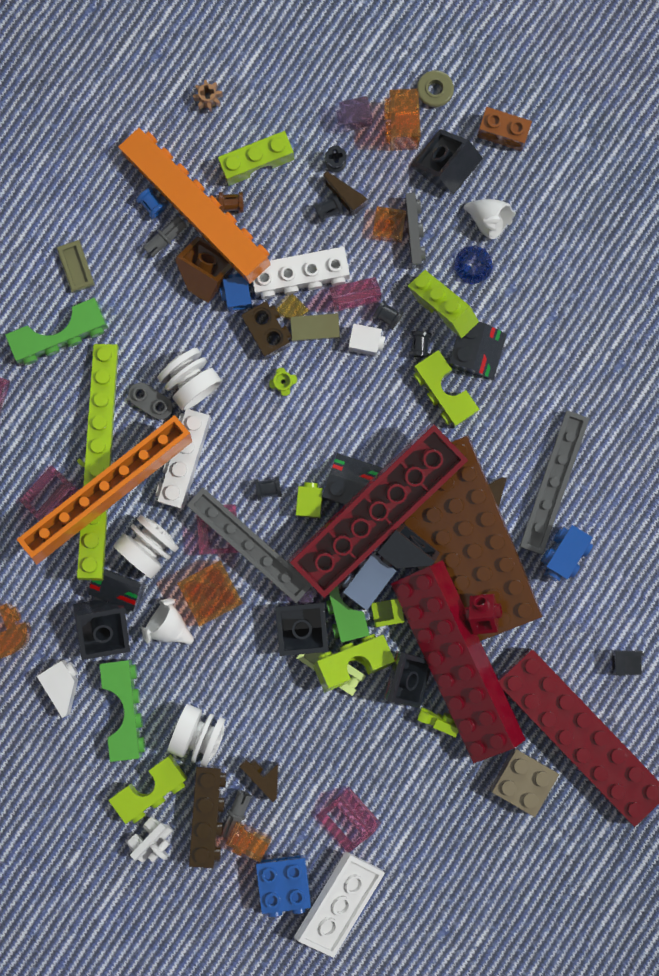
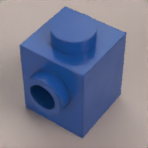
M239 273L228 275V279H223L224 286L220 287L222 301H227L229 312L252 308L249 283Z

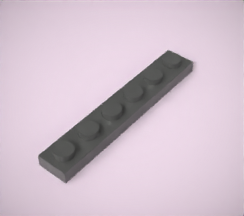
M568 410L565 411L519 545L520 548L543 555L590 418Z
M202 487L187 504L193 512L295 603H298L312 587L297 570L205 488Z

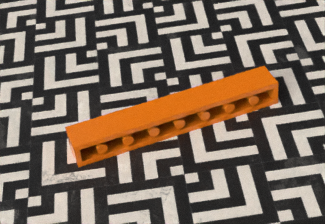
M138 128L118 146L123 156L251 284L271 265L268 259L270 255L261 244L256 246L251 241L253 239L252 235L244 227L240 230L235 225L237 220L228 211L225 214L219 208L221 204L212 195L208 197L203 192L205 188L197 179L192 181L187 176L189 174L187 169L181 163L176 165L172 161L174 157L165 147L160 149L156 145L158 141L149 131L144 133Z
M174 415L16 540L36 565L191 444L190 432Z

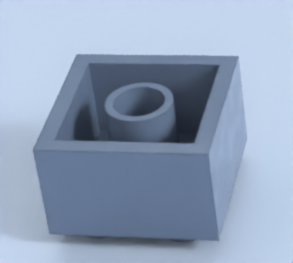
M374 553L357 566L360 570L354 577L350 574L342 585L345 588L343 593L365 610H368L396 572L395 569L383 563Z

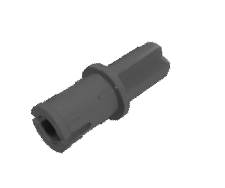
M179 216L175 217L162 230L158 229L159 233L143 245V247L152 257H155L168 243L172 244L171 240L186 228V223Z
M243 790L237 791L233 805L227 811L229 815L223 827V837L227 839L235 838L241 821L246 818L244 814L252 798L250 793L245 792L243 794Z

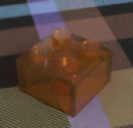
M418 89L389 90V98H384V120H389V122H385V143H390V151L418 150L421 134Z
M221 560L177 583L199 627L244 604Z

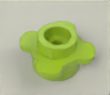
M278 368L274 379L269 381V386L271 389L279 390L283 396H288L293 384L297 383L296 375H290L284 368Z

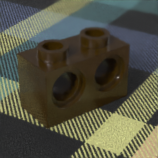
M267 301L241 315L265 360L290 347L289 339L292 336L286 326H280L277 320L280 318V315L274 305L269 306ZM259 314H266L269 320L266 324L260 325L256 322V317ZM276 334L280 336L279 344L270 345L267 342L270 335Z

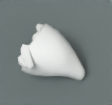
M495 199L476 200L464 205V210L471 214L480 232L490 239L497 238L507 224L511 225L516 214L509 203Z
M168 598L158 601L160 606L151 617L146 628L142 627L141 629L146 643L154 639L161 642L192 644L194 638L189 632L181 614L173 605L176 599Z

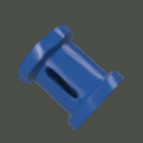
M149 187L136 198V202L142 204L148 211L149 217L154 219L164 212L167 205L162 203L154 194L155 190Z

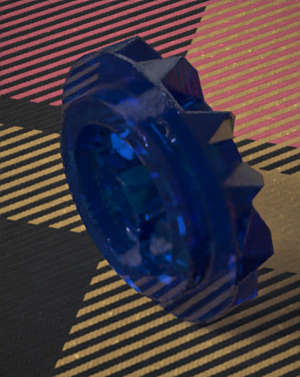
M474 245L465 247L457 254L454 267L456 274L461 280L466 283L477 284L489 277L493 264L491 255L488 254L485 248ZM473 255H475L476 262L481 264V266L476 267L474 274H472L470 265L463 264L471 262Z

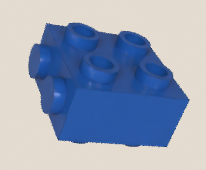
M574 525L560 528L553 538V541L556 542L553 548L547 549L540 560L543 562L541 568L545 570L544 575L555 582L574 578L580 569L579 560L583 556L586 557L593 547V544L590 543L593 537Z
M306 854L257 860L256 870L262 914L268 913V917L281 916L283 911L291 910L292 914H301L307 912V908H311Z

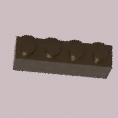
M199 764L196 767L189 867L214 868L216 862H220L221 847H217L218 837H222L223 822H219V814L224 812L225 797H221V787H226L227 773H223V766L207 765V767Z

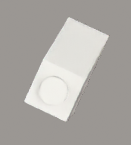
M66 660L60 661L37 676L62 718L71 713L78 683L76 678L78 672L71 662L67 663Z

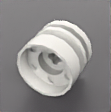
M193 348L174 358L157 377L161 383L168 382L165 385L167 391L179 388L172 398L182 411H186V408L190 409L201 402L223 382L213 368L201 371L207 360L205 357L198 359L201 356L198 348Z
M140 515L137 520L144 528L141 530L132 524L130 527L137 536L133 539L123 534L113 546L137 569L152 579L162 568L156 557L160 555L169 560L171 556L164 548L167 546L176 552L179 547L174 543L171 535L159 524Z
M186 704L172 735L167 752L182 758L188 749L193 750L191 762L195 763L201 753L204 754L201 766L207 767L208 763L216 755L222 741L226 719L220 717L214 727L211 725L214 714L211 713L206 721L202 722L200 721L202 709Z

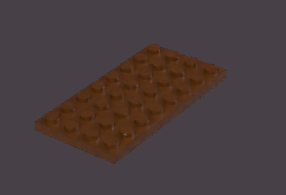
M469 435L452 443L468 461L403 523L440 552L433 564L443 560L465 608L469 606L470 596L481 594H494L496 602L501 603L502 618L498 619V632L477 634L479 640L482 641L543 617V614ZM420 566L418 569L420 571L428 566Z

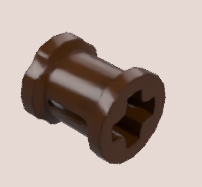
M243 191L238 194H223V192H219V203L221 204L219 208L223 213L224 211L244 213Z

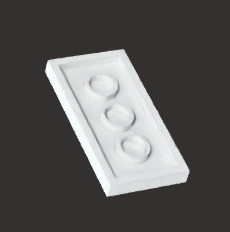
M346 851L294 938L298 942L334 958L385 872Z

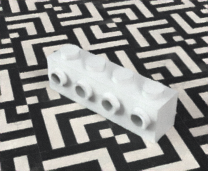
M345 247L270 260L271 265L253 281L256 297L261 296V299L273 298L275 293L284 292L286 295L299 292L298 289L308 287V290H316L322 288V284L331 283L332 286L345 284L346 280L350 279Z
M187 408L185 414H180L179 421L190 432L192 443L164 464L163 473L166 474L164 482H159L155 495L159 497L158 502L184 510L212 419L210 415Z

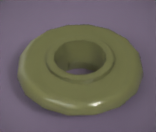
M432 70L420 77L416 91L419 99L424 104L430 107H440L451 100L454 94V85L448 74ZM431 84H438L442 87V92L438 95H433L429 92L428 87Z

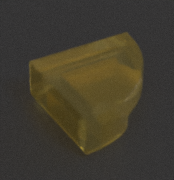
M292 293L277 308L279 315L290 318L304 316L309 312V309Z

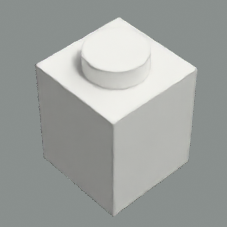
M353 324L348 351L377 356L378 350L383 351L385 337L381 336L382 329Z

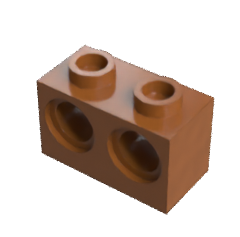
M486 107L477 137L522 151L532 121Z

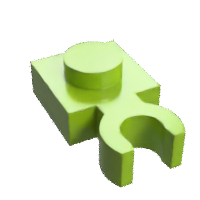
M421 708L418 714V721L430 724L433 728L453 737L457 736L458 729L451 714H435L426 708Z

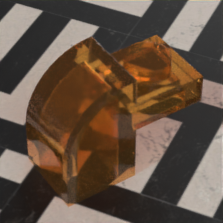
M12 603L0 606V614L7 629L0 632V660L22 651L27 646L31 637L30 622L19 623V620H21L20 612L16 606L13 607Z
M236 822L225 844L234 848L233 853L239 856L243 853L261 862L273 837L250 825Z

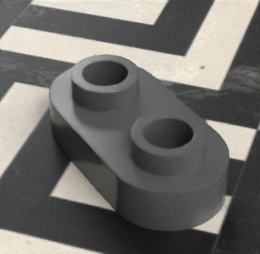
M136 383L130 388L128 393L129 399L139 409L157 420H166L172 415V402L160 392L145 383ZM140 390L145 392L144 397L141 399L136 397V393ZM159 403L165 405L164 410L161 412L156 410V406Z

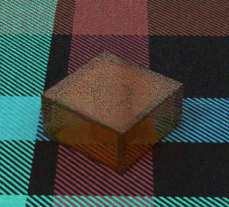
M377 206L372 239L402 243L406 210Z

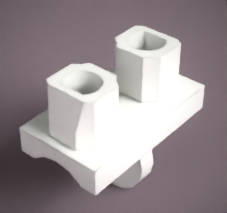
M151 817L143 826L149 833V836L143 840L140 835L135 834L127 841L132 851L130 856L135 861L139 860L142 863L147 858L154 862L158 856L165 860L168 857L165 849L170 845L166 838L174 831L169 825L163 824Z

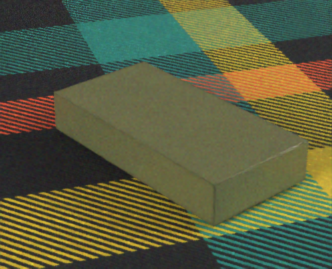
M80 240L57 247L71 292L76 293L95 286Z
M338 313L290 317L292 342L340 338Z

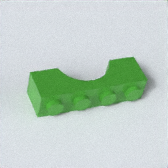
M92 298L73 306L69 324L64 330L55 335L38 334L27 325L5 334L16 362L20 365L24 363L26 366L37 362V357L42 355L52 356L60 352L59 348L66 345L69 347L76 346L82 343L81 339L88 336H91V338L98 337L104 334V330L108 328L98 301Z
M337 585L329 593L331 600L326 601L329 615L334 614L336 624H332L335 639L340 638L342 643L370 636L364 612L348 607L341 599Z
M132 660L101 663L99 665L102 688L116 694L124 707L122 725L114 734L107 737L110 762L139 759L142 757V752H145L146 749L144 737L140 738L139 728L143 727L142 714L137 713L140 693L139 689H135L134 679H137L136 664L132 665Z

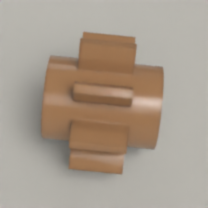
M204 80L203 85L195 86L198 94L193 95L194 101H200L198 104L200 110L205 107L211 112L212 107L215 105L221 106L218 98L222 97L223 93L222 91H216L218 87L216 82L211 85L208 84L207 80ZM206 93H210V99L205 98Z

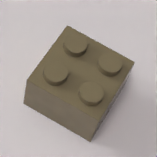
M514 748L491 785L490 791L536 817L559 774Z

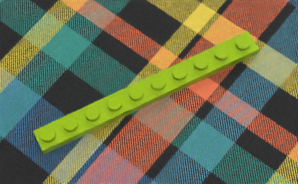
M94 344L83 487L111 465L118 344ZM108 509L80 531L78 580L103 581Z

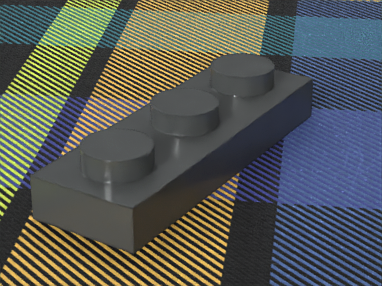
M414 192L406 193L405 195L411 269L421 268L422 261H426L425 246L420 247V238L424 237L423 223H418L417 215L421 214L420 199L416 200Z

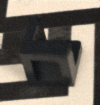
M611 650L612 675H641V656H645V651Z

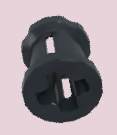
M332 146L325 153V165L329 171L338 173L346 166V152L340 146ZM333 156H337L339 159L338 163H334Z
M333 194L332 198L319 204L317 202L313 203L321 223L325 222L326 218L335 214H343L342 206L336 194Z
M383 300L372 318L375 320L378 318L393 331L404 312H398L387 305V301Z
M411 331L412 345L408 356L415 358L429 357L428 344L429 338H432V333Z
M279 476L264 481L255 479L258 501H261L264 497L276 495L282 497Z

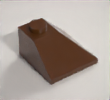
M199 236L175 259L188 291L207 303L220 291V287L224 284L223 279H227L233 270L228 261L209 242Z

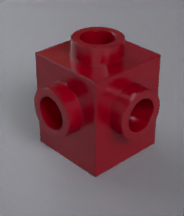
M494 594L470 596L469 606L465 608L467 621L470 622L473 634L498 632V619L502 618L501 603L496 602Z

